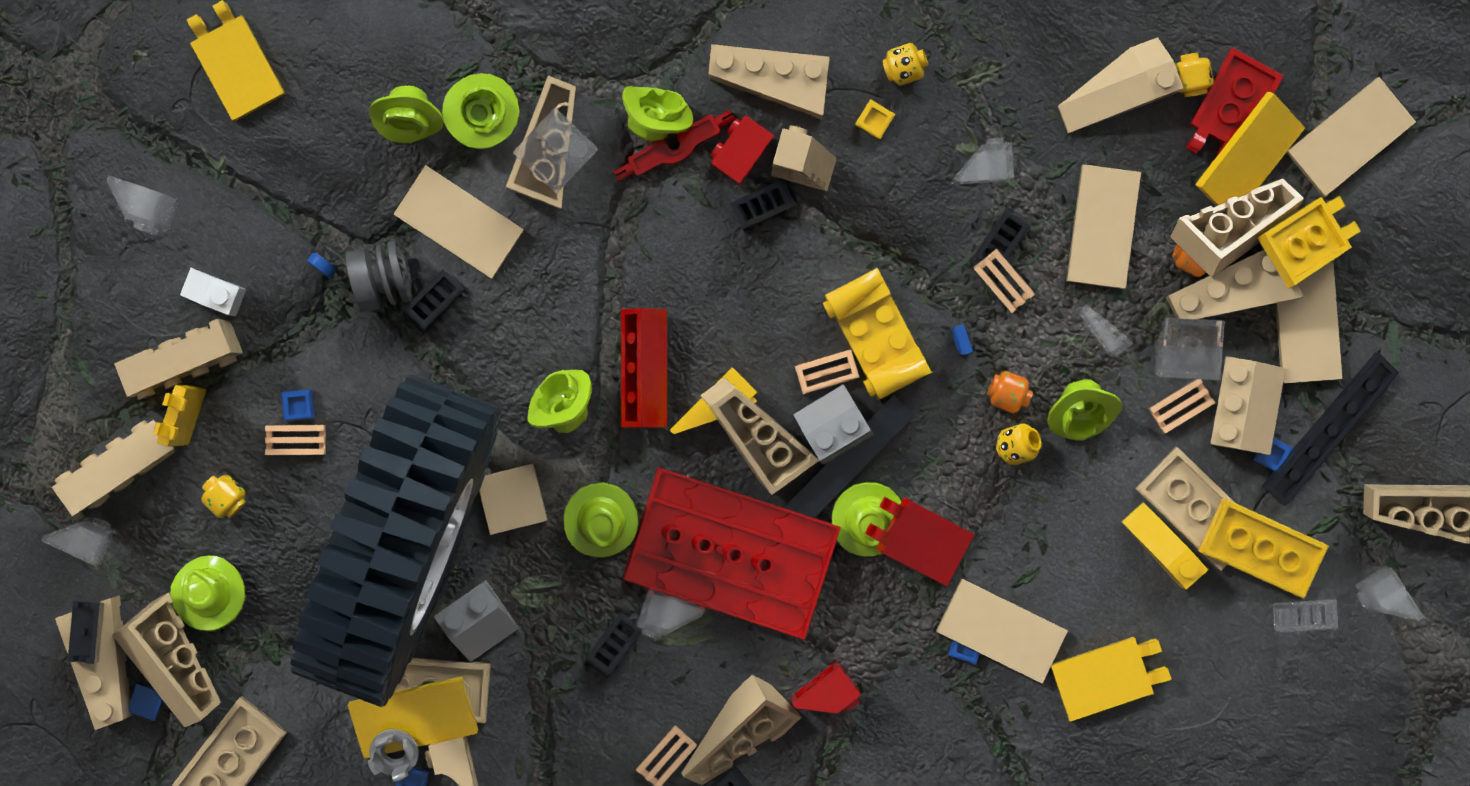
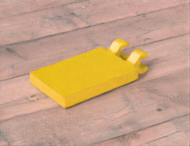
M222 0L213 5L216 14L223 23L221 27L209 32L204 21L197 14L187 19V22L198 38L190 44L230 118L235 122L286 93L244 16L241 15L234 18L228 4Z
M1340 196L1327 203L1320 197L1257 237L1287 288L1298 284L1352 248L1348 239L1361 230L1355 221L1342 228L1338 225L1332 214L1346 206Z
M175 385L172 394H165L162 405L168 406L163 423L156 422L153 434L159 435L156 443L165 446L189 445L207 389L197 386Z
M1130 637L1053 663L1051 670L1068 720L1071 722L1154 694L1151 685L1171 680L1168 668L1163 666L1146 672L1142 660L1144 656L1162 652L1159 641L1155 638L1137 644L1135 637Z

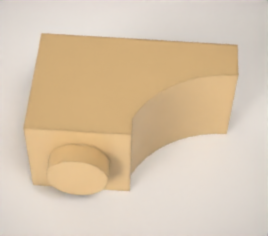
M467 736L433 743L428 746L429 750L425 752L428 767L434 769L435 775L444 774L449 776L459 786H478Z

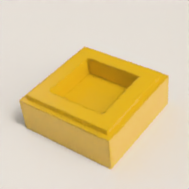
M870 99L855 126L880 140L895 114Z

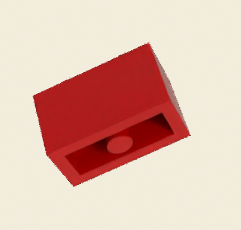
M746 115L741 121L738 118L734 120L727 131L730 134L725 144L719 142L710 154V157L713 158L711 166L739 186L774 139L772 133Z

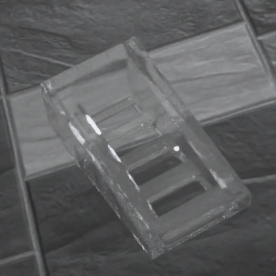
M1084 305L1077 309L1078 314L1109 357L1119 355L1134 344L1091 307Z
M1336 599L1273 603L1274 629L1276 632L1338 629ZM1321 606L1325 607L1326 623H1322ZM1310 607L1313 610V624H1311ZM1297 608H1300L1301 624H1298Z

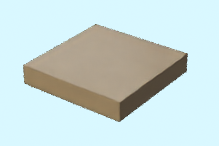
M534 463L485 475L479 492L490 535L548 520Z

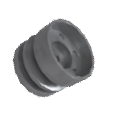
M396 240L388 242L389 256L386 255L382 244L376 245V259L373 260L366 248L346 252V265L356 303L362 313L381 308V294L386 293L392 305L397 304L396 290H398L403 302L411 301L412 281L408 263Z

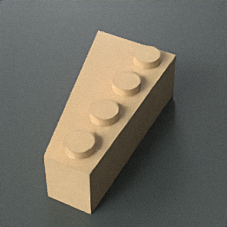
M1280 179L1251 190L1248 195L1240 198L1235 196L1227 199L1224 204L1219 206H1209L1201 209L1198 214L1180 217L1171 238L1209 276L1214 277L1259 244L1258 236L1296 213L1304 198L1284 179Z
M213 320L209 322L210 329L208 326L195 328L186 332L185 339L181 340L178 337L160 343L157 350H153V348L147 349L114 363L127 397L137 396L138 400L154 395V389L163 385L165 389L175 387V385L182 384L181 378L192 374L193 378L205 375L210 372L208 367L218 363L220 367H224L237 362L236 356L243 354L231 321Z
M1364 484L1363 514L1371 519L1470 544V485Z
M167 593L152 601L112 634V636L181 724L187 727L201 721L221 701L205 668H201L195 655L197 654L193 643H189L182 628L185 625L180 615H176L171 605L173 600L170 594Z

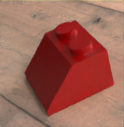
M836 660L790 697L793 706L797 709L839 713L844 710L846 713L859 703L858 697L861 696V693Z

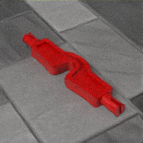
M730 109L715 118L710 114L694 122L688 130L675 133L680 143L678 150H671L664 139L657 140L640 152L630 156L628 164L613 172L620 182L634 173L639 177L662 164L672 165L680 163L693 153L696 146L719 135V128L731 123L735 118Z

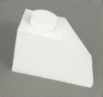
M190 268L180 295L224 314L236 316L246 289Z

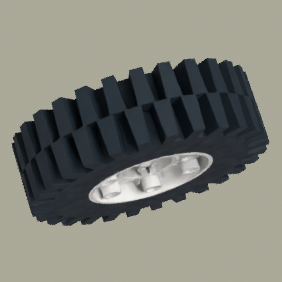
M413 374L408 375L405 382L400 383L395 397L391 396L386 405L383 419L379 418L373 429L370 447H364L359 458L355 479L350 478L344 492V505L340 514H335L330 529L333 532L329 543L320 553L317 562L320 568L309 585L306 595L309 601L300 615L298 622L300 629L293 643L292 649L295 651L291 657L290 664L293 666L291 669L293 674L376 706H386L389 698L393 696L397 684H400L407 664L411 662L415 654L419 638H422L425 632L432 609H435L440 597L441 586L444 579L448 577L452 567L453 556L463 538L464 527L471 517L475 506L473 502L482 486L485 477L483 473L490 461L491 449L496 440L497 427L501 417L499 416L501 412L499 407Z

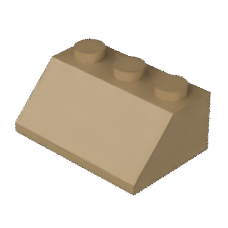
M1226 356L1211 445L1266 455L1271 454L1286 368Z

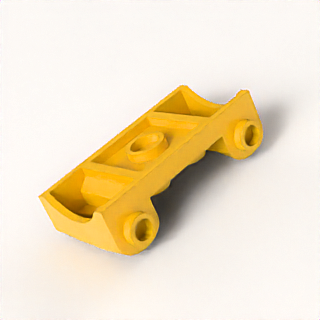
M876 268L826 294L824 297L827 301L823 302V306L830 319L836 318L867 378L863 383L871 397L876 395L877 399L880 400L932 372L894 303L880 271Z

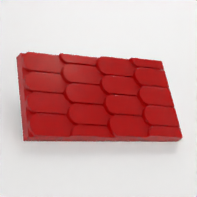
M658 467L622 579L805 640L841 527Z

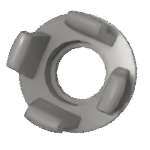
M399 729L382 731L371 743L368 765L374 775L382 772L391 775L394 782L401 781L408 776V772L415 766L418 760V745L414 738L405 731ZM392 741L403 744L405 755L400 759H392L385 753V745L390 744Z

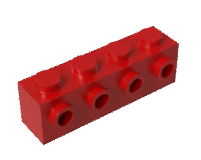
M621 309V427H667V309Z

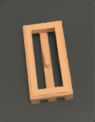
M997 249L974 267V270L1011 313L1018 306L1023 305L1028 298L1035 295L1032 289ZM996 258L1025 293L1020 295L993 264L992 260ZM986 265L1016 299L1014 302L1009 300L983 269Z
M851 349L795 366L803 394L859 378ZM845 357L848 359V363L803 375L802 370ZM850 368L852 374L809 387L806 385V381Z
M1200 378L1148 408L1164 434L1215 404ZM1197 387L1198 393L1159 415L1158 410ZM1203 397L1205 400L1167 425L1164 423V420Z
M326 425L265 426V455L326 454ZM273 431H319V437H273ZM273 443H319V449H273Z
M675 725L636 768V771L642 774L654 786H662L695 749L697 744ZM677 734L680 737L650 772L645 768ZM686 742L688 746L661 777L656 779L654 776L681 745Z

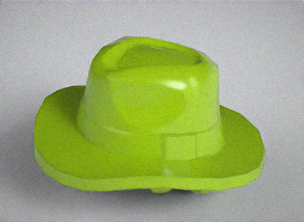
M483 73L469 75L454 84L445 96L442 109L444 123L451 135L461 144L475 149L491 148L508 138L517 125L520 112L518 99L513 89L503 79L492 74Z
M405 85L396 87L390 92L389 96L375 100L369 108L370 119L376 130L383 137L393 142L412 143L439 132L444 124L440 111L428 101L426 94L415 86Z
M626 86L624 88L622 100L629 115L628 128L645 141L661 140L666 138L669 133L683 132L692 126V111L684 98L677 92L651 87Z
M561 370L548 375L531 398L528 410L529 424L535 428L553 427L558 433H570L576 430L587 418V405L592 393L590 376L583 370Z
M1083 379L1067 385L1061 398L1053 405L1049 412L1048 426L1053 433L1063 438L1082 441L1108 428L1121 412L1123 405L1116 395L1101 390L1100 385L1092 380Z
M595 483L582 487L571 496L565 507L564 529L567 538L577 551L593 557L615 555L628 547L635 538L638 527L636 507L628 493L616 485Z
M879 483L853 485L844 491L835 502L832 512V524L841 527L837 540L848 552L860 556L883 554L876 550L880 542L865 534L870 523L886 531L893 519V514L879 507L884 496L901 504L899 496L889 487Z
M209 555L193 559L187 563L175 576L170 591V596L173 600L172 605L176 613L180 615L182 621L187 625L200 631H216L233 622L243 609L246 598L245 585L238 570L224 558Z

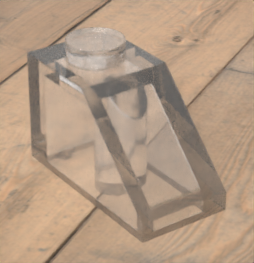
M1004 138L987 139L986 144L981 145L954 176L952 185L1001 182L1014 179L1012 143H1004Z
M94 518L93 521H82L44 535L41 541L97 566L103 564L117 532L110 529V523Z
M1384 566L1355 585L1359 591L1356 594L1357 598L1366 609L1370 608L1377 612L1417 621L1424 618L1391 567Z

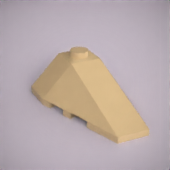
M1157 37L1130 47L1058 105V109L1067 133H1071L1176 94L1184 87L1173 59Z
M751 675L731 694L682 771L683 777L704 785L730 769L733 765V760L746 753L748 756L756 753L755 747L769 738L772 742L780 738L801 719L800 714L771 684Z

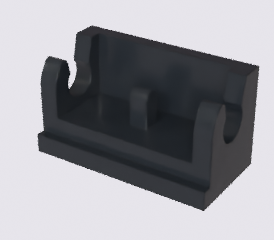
M73 601L68 662H85L86 664L99 662L104 613L103 602Z

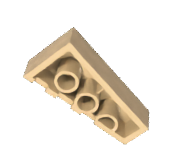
M711 44L708 76L709 79L749 92L765 100L787 106V108L801 111L822 120L829 57Z
M550 76L547 77L507 181L506 189L557 209L562 208L576 86Z
M790 126L789 130L783 128L774 157L771 176L828 191L836 157L815 138L807 135L806 129L796 126Z
M1263 250L1223 269L1214 277L1208 276L1166 298L1178 323L1299 299L1304 296L1298 284L1287 288L1266 251Z
M723 378L701 394V397L760 483L771 495L819 461L807 447L726 378Z
M146 420L138 423L131 429V435L123 440L121 437L114 439L105 446L107 451L98 457L96 454L90 455L80 463L82 466L74 473H71L70 470L66 471L54 480L56 485L52 489L76 522L85 517L82 511L87 507L89 509L99 507L110 497L108 493L113 490L114 492L123 490L135 480L133 476L138 473L140 476L144 475L175 453L173 446L156 443L159 435L153 434L156 425L154 420L149 423Z
M120 595L101 601L104 603L99 662L95 664L71 662L95 730L132 716V713L129 712L130 691L128 677L126 676V653L112 636L123 626L120 616ZM72 612L55 618L67 653L69 649Z

